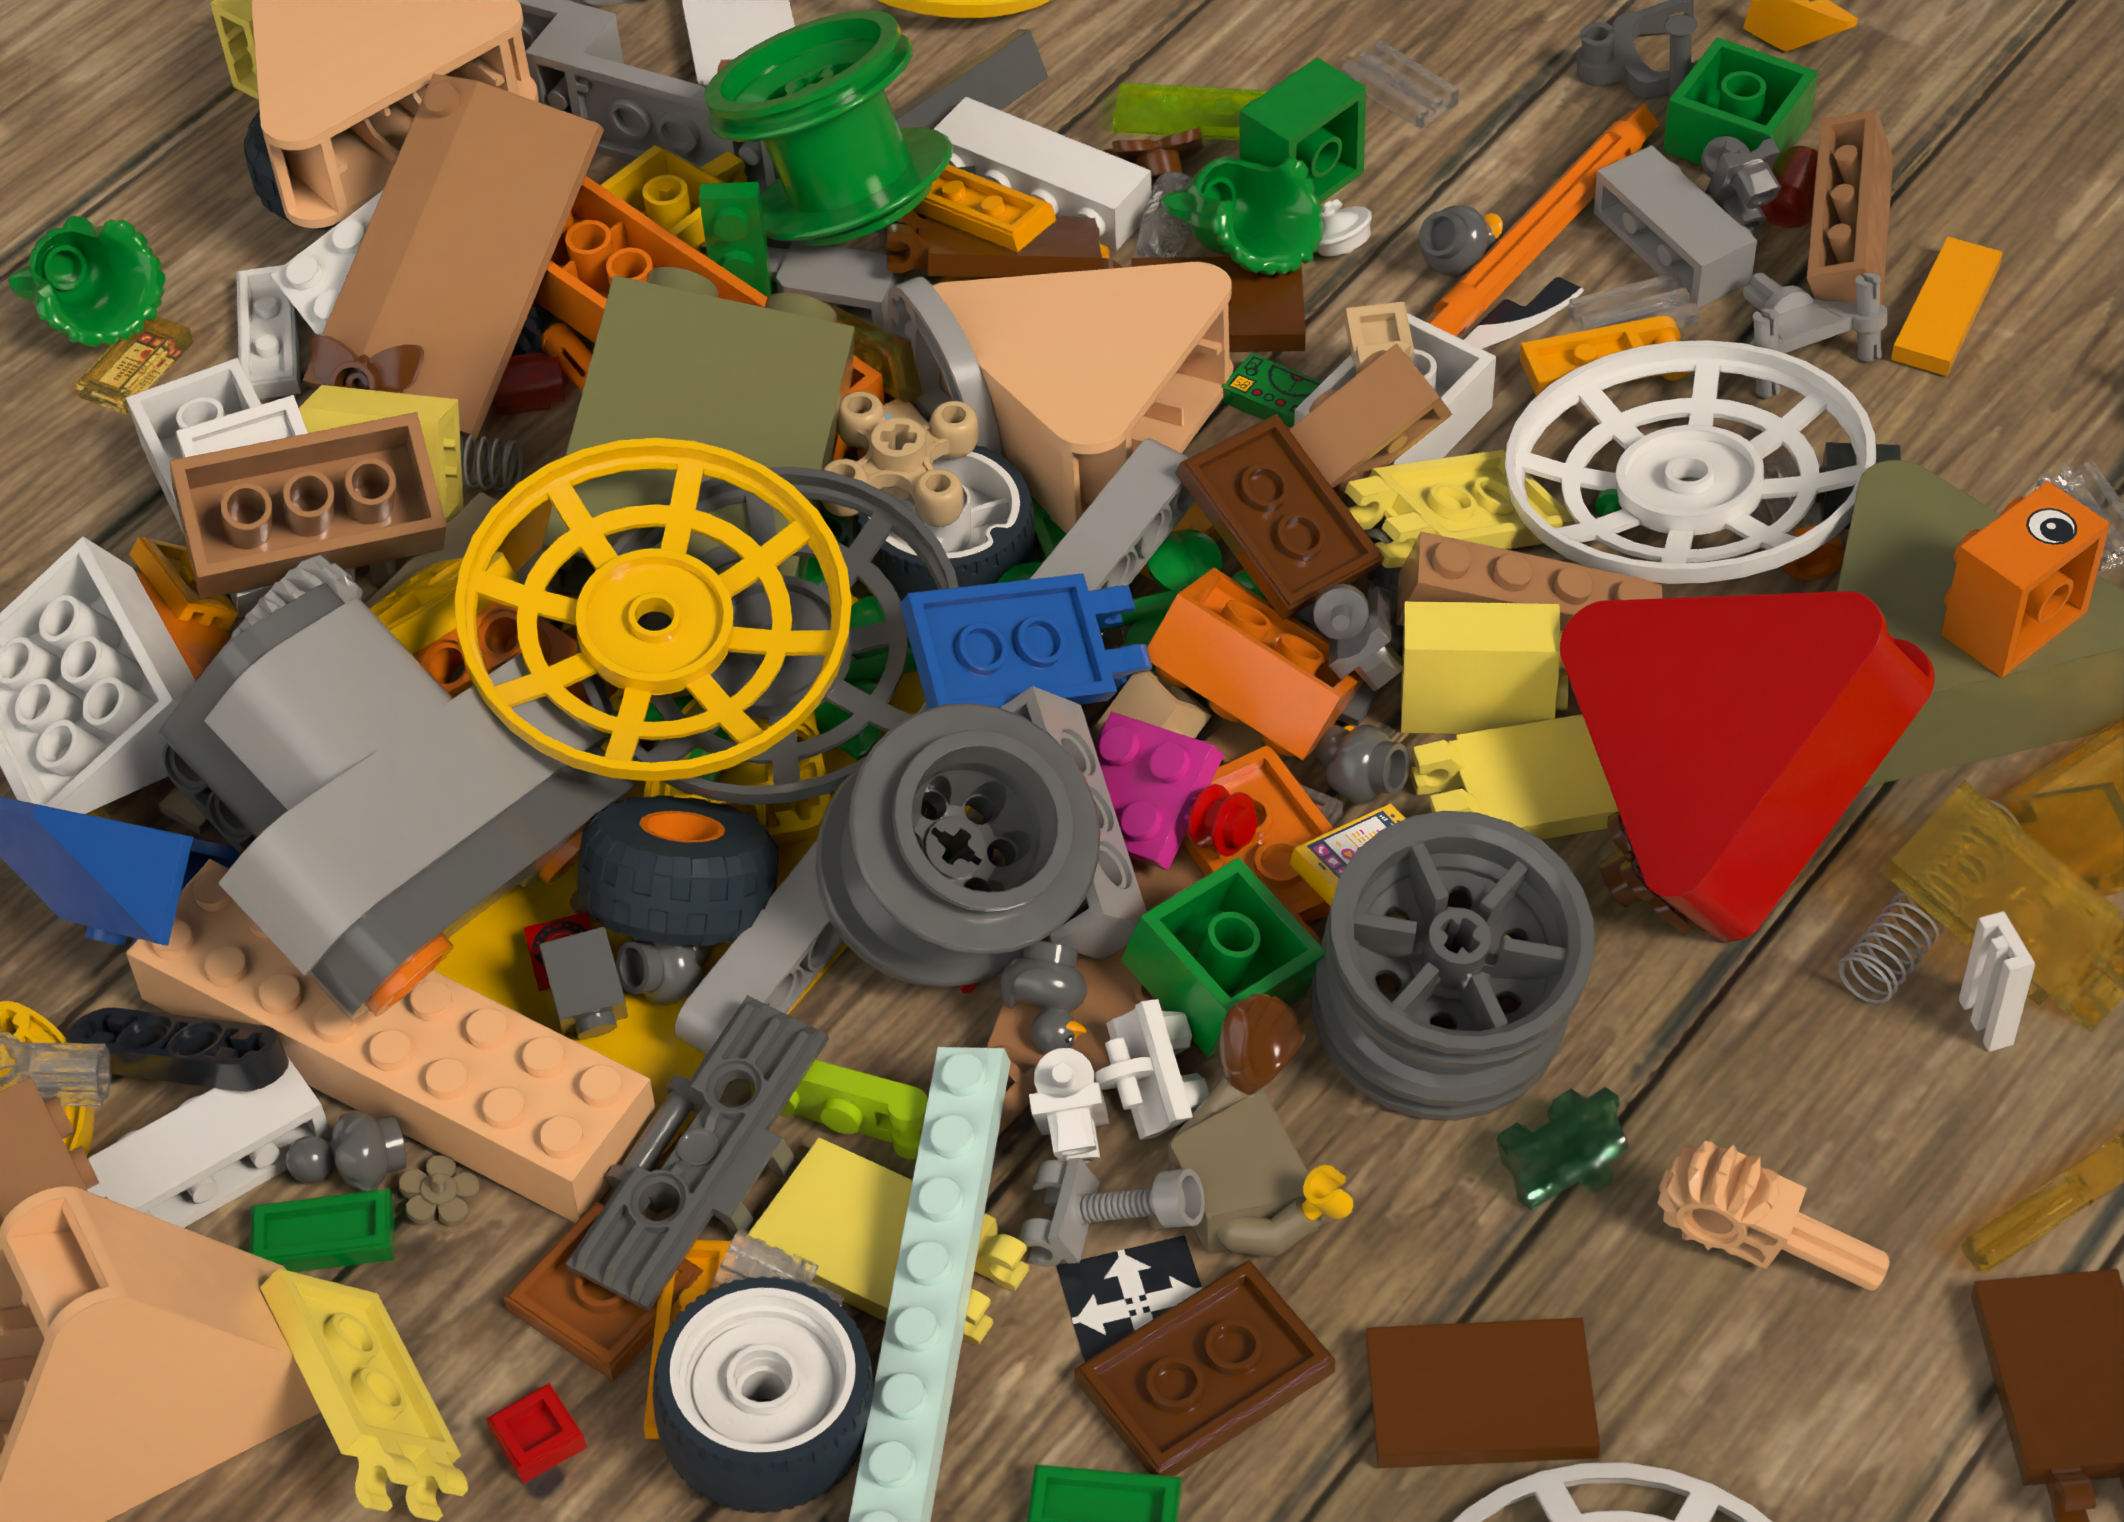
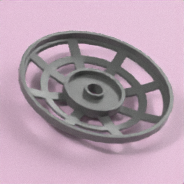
M792 466L769 468L792 484L806 499L827 501L854 509L870 517L850 547L839 542L838 545L848 569L850 588L857 579L861 581L877 599L886 621L849 629L848 645L838 675L820 703L822 704L824 701H827L852 716L830 731L806 741L797 742V731L795 730L767 751L744 761L755 764L772 763L774 785L743 786L712 782L699 777L663 781L676 789L711 800L749 805L790 803L826 795L836 791L840 784L859 765L864 763L867 756L856 763L824 776L800 781L799 760L810 758L838 747L859 734L869 724L888 732L893 726L912 716L888 704L904 673L908 656L909 637L900 607L901 601L893 585L879 568L871 563V560L893 531L907 542L923 561L938 590L959 588L955 570L940 541L914 512L893 496L861 480L827 470ZM712 478L702 482L696 507L697 511L710 513L725 506L747 502L750 537L761 547L778 534L775 528L773 507L754 494L720 479ZM672 497L660 503L659 505L670 506ZM665 527L626 530L612 548L618 556L641 549H657L654 546L663 539ZM808 544L793 554L816 558ZM724 545L716 547L697 558L714 571L741 560L737 554ZM782 576L790 597L792 613L791 631L830 630L831 608L828 586L825 579L820 585L798 577ZM759 580L731 598L733 605V627L772 630L770 604L764 587ZM650 612L644 628L651 631L662 630L668 626L671 618L662 612ZM577 643V654H578V653L581 652L580 647H579V643ZM889 646L885 670L871 695L844 681L850 668L852 654ZM728 652L721 665L711 676L731 698L751 680L763 662L765 655ZM786 656L782 668L770 687L752 706L743 712L752 718L769 719L771 727L788 715L804 698L820 671L824 656ZM595 674L582 680L591 706L608 715L617 717L606 693L604 679ZM670 694L651 696L655 709L664 721L687 718L673 701ZM926 702L918 712L929 709ZM703 708L696 715L706 712ZM720 726L698 734L682 738L665 739L649 752L637 744L632 761L649 763L677 761L684 758L697 747L712 754L727 750L738 744L713 735L720 728Z

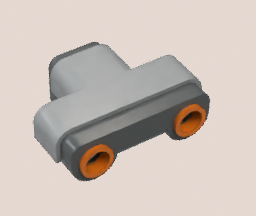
M327 583L316 586L248 627L231 640L215 656L159 730V735L167 742L162 752V763L167 775L241 855L218 884L304 976L308 974L351 1021L359 1018L369 1010L377 1017L399 1002L451 952L454 945L448 939L517 885L520 884L523 888H527L541 878L548 885L567 872L579 860V850L585 826L607 805L614 802H623L636 787L632 780L610 778L576 769L539 752L503 724L485 704L475 685L452 698L360 599L355 598L345 603ZM521 653L490 673L489 676L496 686L530 673L525 666ZM547 696L512 707L522 719L543 734L577 750L605 756V752L601 748L608 737L605 732L575 720L554 705Z

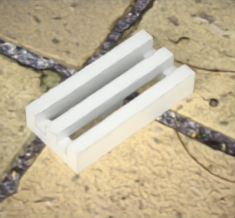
M2004 911L1978 918L1958 999L1964 1010L1973 1008L1970 1021L1976 1031L1986 1028L1982 1042L1988 1052L2014 1045L2035 967L2034 960Z

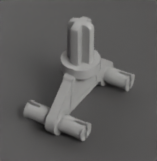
M1764 273L1752 275L1750 284L1743 287L1744 299L1760 310L1761 313L1758 311L1753 313L1754 338L1749 345L1787 353L1854 329L1857 331V358L1866 362L1874 361V357L1880 359L1882 356L1881 330L1887 326V308L1880 303V275L1876 273H1863L1864 277L1858 275L1855 278L1857 302L1813 299L1800 287L1793 285L1782 287ZM1756 378L1755 393L1758 396L1771 398L1773 394L1777 396L1781 392L1779 384Z

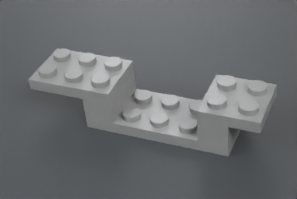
M518 0L524 19L521 27L530 77L537 86L538 102L600 124L604 128V132L595 153L631 163L652 146L657 145L667 148L696 166L701 167L728 151L744 160L746 167L744 172L747 176V182H759L760 196L772 183L779 179L763 140L736 142L720 138L712 132L708 123L710 111L704 99L705 86L624 64L615 13L568 0Z

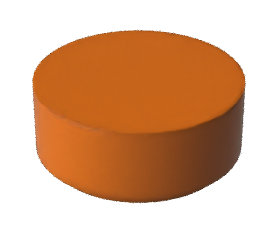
M1815 526L1797 529L1789 535L1799 537ZM1840 533L1810 554L1783 565L1784 571L1788 575L1802 580L1820 579L1833 574L1842 566L1845 554Z

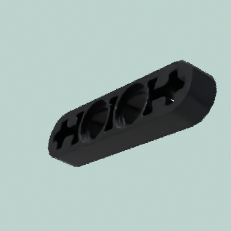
M111 1007L98 1009L82 1016L71 1026L67 1035L83 1069L234 1091H254L264 1088L278 1080L285 1073L289 1064V1059L277 1033L273 1028L262 1025Z

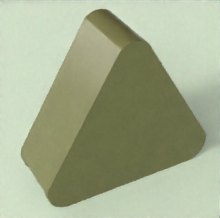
M1904 460L1879 462L1869 467L1862 474L1855 499L1837 592L1853 591L1870 598L1883 612L1886 619L1887 632L1894 639H1902L1914 643L1929 657L1934 667L1935 681L1927 702L1864 787L2115 730L2124 725V591L2097 575L2088 612L2010 673L2000 678L1941 635L1947 606L1944 605V599L1952 585L1956 562L1953 559L1954 552L1960 541L1973 529H1984L2000 517V514L1923 466Z

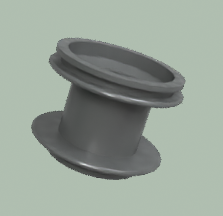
M975 703L945 704L917 712L893 726L873 746L864 763L859 765L840 784L827 805L818 832L815 870L820 898L830 922L844 943L864 962L883 974L909 984L929 987L975 984L1004 972L1005 968L1013 960L1022 958L1025 947L1038 943L1058 930L1079 908L1092 885L1099 861L1100 825L1096 803L1085 776L1069 752L1047 731L1025 717L999 707ZM922 801H927L935 807L937 811L936 820H930L922 816ZM965 806H970L984 817V824L976 825L970 821L965 814ZM945 848L953 853L949 861L950 864L942 859ZM988 848L997 849L1004 855L1006 863L1004 867H997L990 862L987 855Z

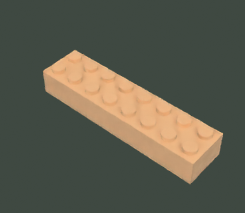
M211 859L206 862L180 893L169 945L166 946L138 939L126 952L143 1000L172 1015L262 1025L273 1028L286 1055L307 1085L358 1111L365 1112L374 1119L393 1115L398 1121L402 1134L452 1158L454 1161L574 1223L596 1201L599 1202L611 1186L605 1179L606 1174L612 1165H622L656 1114L650 1078L435 971H432L413 990L383 1014L376 1017L369 1010L359 1018L351 1021L308 974L304 976L218 884L229 868Z

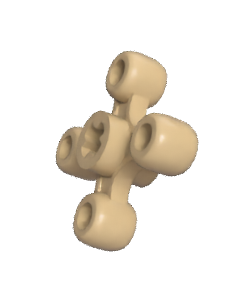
M855 391L847 394L842 399L838 415L837 429L839 436L850 447L865 448L867 453L859 461L850 459L831 461L823 470L861 480L896 499L913 497L915 500V511L927 525L945 527L954 523L960 517L963 510L962 483L957 475L949 470L934 469L932 463L940 456L961 458L974 450L978 442V418L973 408L960 401L942 403L934 410L930 422L922 427L916 421L904 417L886 420L883 404L872 393ZM821 501L825 509L835 516L850 517L859 513L854 509Z

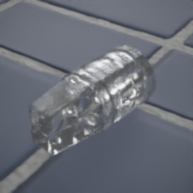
M1168 172L1156 179L1140 224L1136 255L1139 258L1178 257L1191 231L1185 221L1171 216L1164 210L1161 205V199L1169 193L1187 189L1192 180L1190 176L1178 172Z
M740 1227L711 1286L718 1288L720 1284H728L736 1279L744 1280L746 1277L760 1278V1276L773 1278L775 1276L780 1277V1279H793L794 1282L798 1283L801 1281L809 1287L813 1286L819 1292L828 1294L833 1301L836 1300L840 1307L844 1301L842 1295L812 1281L819 1267L817 1264L797 1254L790 1256L776 1246H769L759 1238L755 1239L748 1236V1231Z

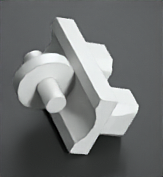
M1155 999L1141 1001L1135 1005V1009L1107 1022L1106 1025L1111 1040L1105 1043L1111 1065L1094 1073L1095 1083H1099L1101 1090L1118 1088L1123 1109H1131L1139 1139L1158 1137L1192 1118V1114L1209 1095L1205 1078L1201 1077L1198 1073L1180 1075L1175 1055L1188 1049L1192 1038L1186 1014L1183 1012L1162 1011L1159 1000Z
M1058 1048L1050 1051L1039 1060L1035 1069L1034 1084L1038 1093L1029 1094L1032 1116L1041 1135L1051 1134L1053 1153L1059 1161L1068 1163V1159L1079 1157L1085 1164L1101 1161L1095 1126L1109 1124L1106 1103L1099 1083H1095V1074L1091 1063L1081 1052L1071 1048Z

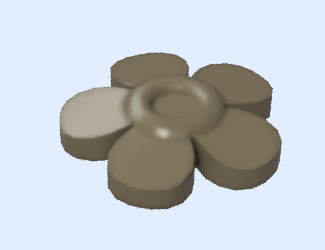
M434 1156L430 1158L426 1164V1174L419 1169L411 1168L406 1170L399 1179V1191L403 1196L409 1198L406 1204L407 1217L417 1224H427L434 1219L436 1212H438L440 1222L446 1226H455L462 1223L468 1216L469 1208L466 1202L475 1199L479 1194L478 1178L470 1172H461L455 1175V1161L447 1156Z

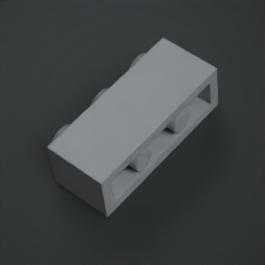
M1652 145L1597 170L1593 213L1696 309L1750 284L1757 240L1745 226L1740 225L1726 213L1711 195L1704 193L1683 174L1675 163L1666 159Z

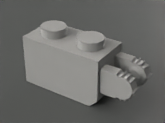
M792 241L789 250L768 247L774 294L784 292L798 293L826 303L836 312V323L855 327L854 339L866 341L872 335L888 330L889 289L894 285L904 282L903 273H894L887 270V255L889 254L833 245L807 246L796 241Z

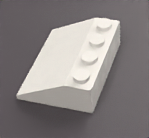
M85 537L80 538L0 613V767L17 800L81 814L91 812L168 776L162 763V752L167 742L159 735V730L196 682L133 567Z

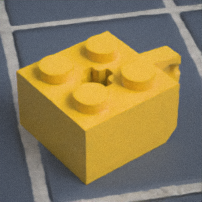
M654 145L602 183L601 186L701 252L699 245L705 242L699 203L700 184L747 182V176L744 172V168H746L744 160L728 151L705 165L698 167L669 149Z

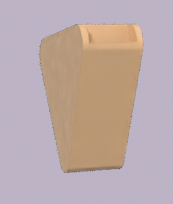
M251 0L261 128L284 213L292 223L298 226L323 228L337 224L384 190L433 74L477 80L536 102L539 100L536 83L530 77L521 31L524 19L518 0Z
M1185 262L942 282L933 285V288L944 300L959 323L980 366L996 416L1002 456L1019 470L1020 475H1023L1025 482L1028 484L1031 496L1050 515V519L1065 533L1069 532L1144 440L1151 438L1179 453H1183L1224 397L1221 386L1226 384L1233 374V364L1229 356L1228 302L1232 295L1231 279L1223 269L1213 264ZM940 370V388L951 398Z
M62 1186L50 1188L28 1197L14 1207L5 1217L0 1227V1522H106L321 1413L260 1289V1286L278 1268L284 1270L286 1268L77 1187Z

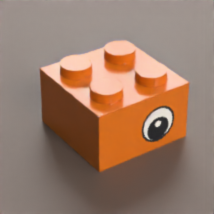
M2049 481L2042 484L2025 498L2022 496L2014 498L2004 508L2000 517L1982 530L1973 529L1958 544L1953 557L1956 567L1952 585L1944 599V605L1947 606L1941 635L2000 678L2006 676L2088 612L2110 522Z

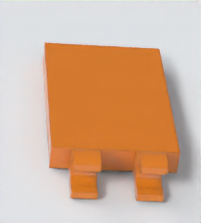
M1267 744L1218 767L1210 785L1219 784L1226 787L1230 795L1236 792H1243L1252 798L1257 815V829L1250 843L1232 856H1223L1216 852L1213 845L1208 848L1195 846L1190 839L1189 831H1187L1182 845L1205 876L1239 857L1321 946L1319 937L1307 924L1328 915L1330 905L1291 867L1289 862L1295 847L1330 832L1334 828L1272 747Z

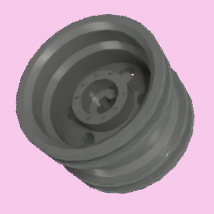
M1438 811L1411 816L1382 829L1355 852L1339 877L1321 943V947L1325 950V957L1316 963L1315 976L1311 980L1310 1011L1319 1042L1335 1068L1359 1092L1390 1110L1413 1117L1458 1121L1490 1114L1518 1100L1541 1080L1556 1056L1559 1045L1565 1035L1569 1016L1579 1002L1581 993L1588 980L1595 953L1594 919L1584 889L1566 862L1538 837L1505 820L1476 812ZM1395 911L1403 915L1406 920L1387 917L1386 915ZM1508 935L1510 938H1504L1503 942L1500 945V940L1502 939V937ZM1381 974L1391 975L1394 977L1396 992L1387 993L1377 985L1375 978ZM1497 997H1513L1518 1001L1519 1009L1515 1012L1504 1014ZM1441 1027H1449V1028L1455 1027V1030H1448V1029L1441 1028Z

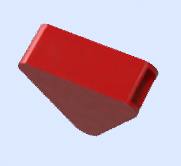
M1853 591L1598 601L1580 609L1569 620L1560 640L1561 659L1647 887L1710 936L1725 942L1745 939L1758 930L1927 702L1935 681L1934 667L1929 657L1914 643L1907 640L1894 639L1887 632L1886 619L1881 609L1867 596Z

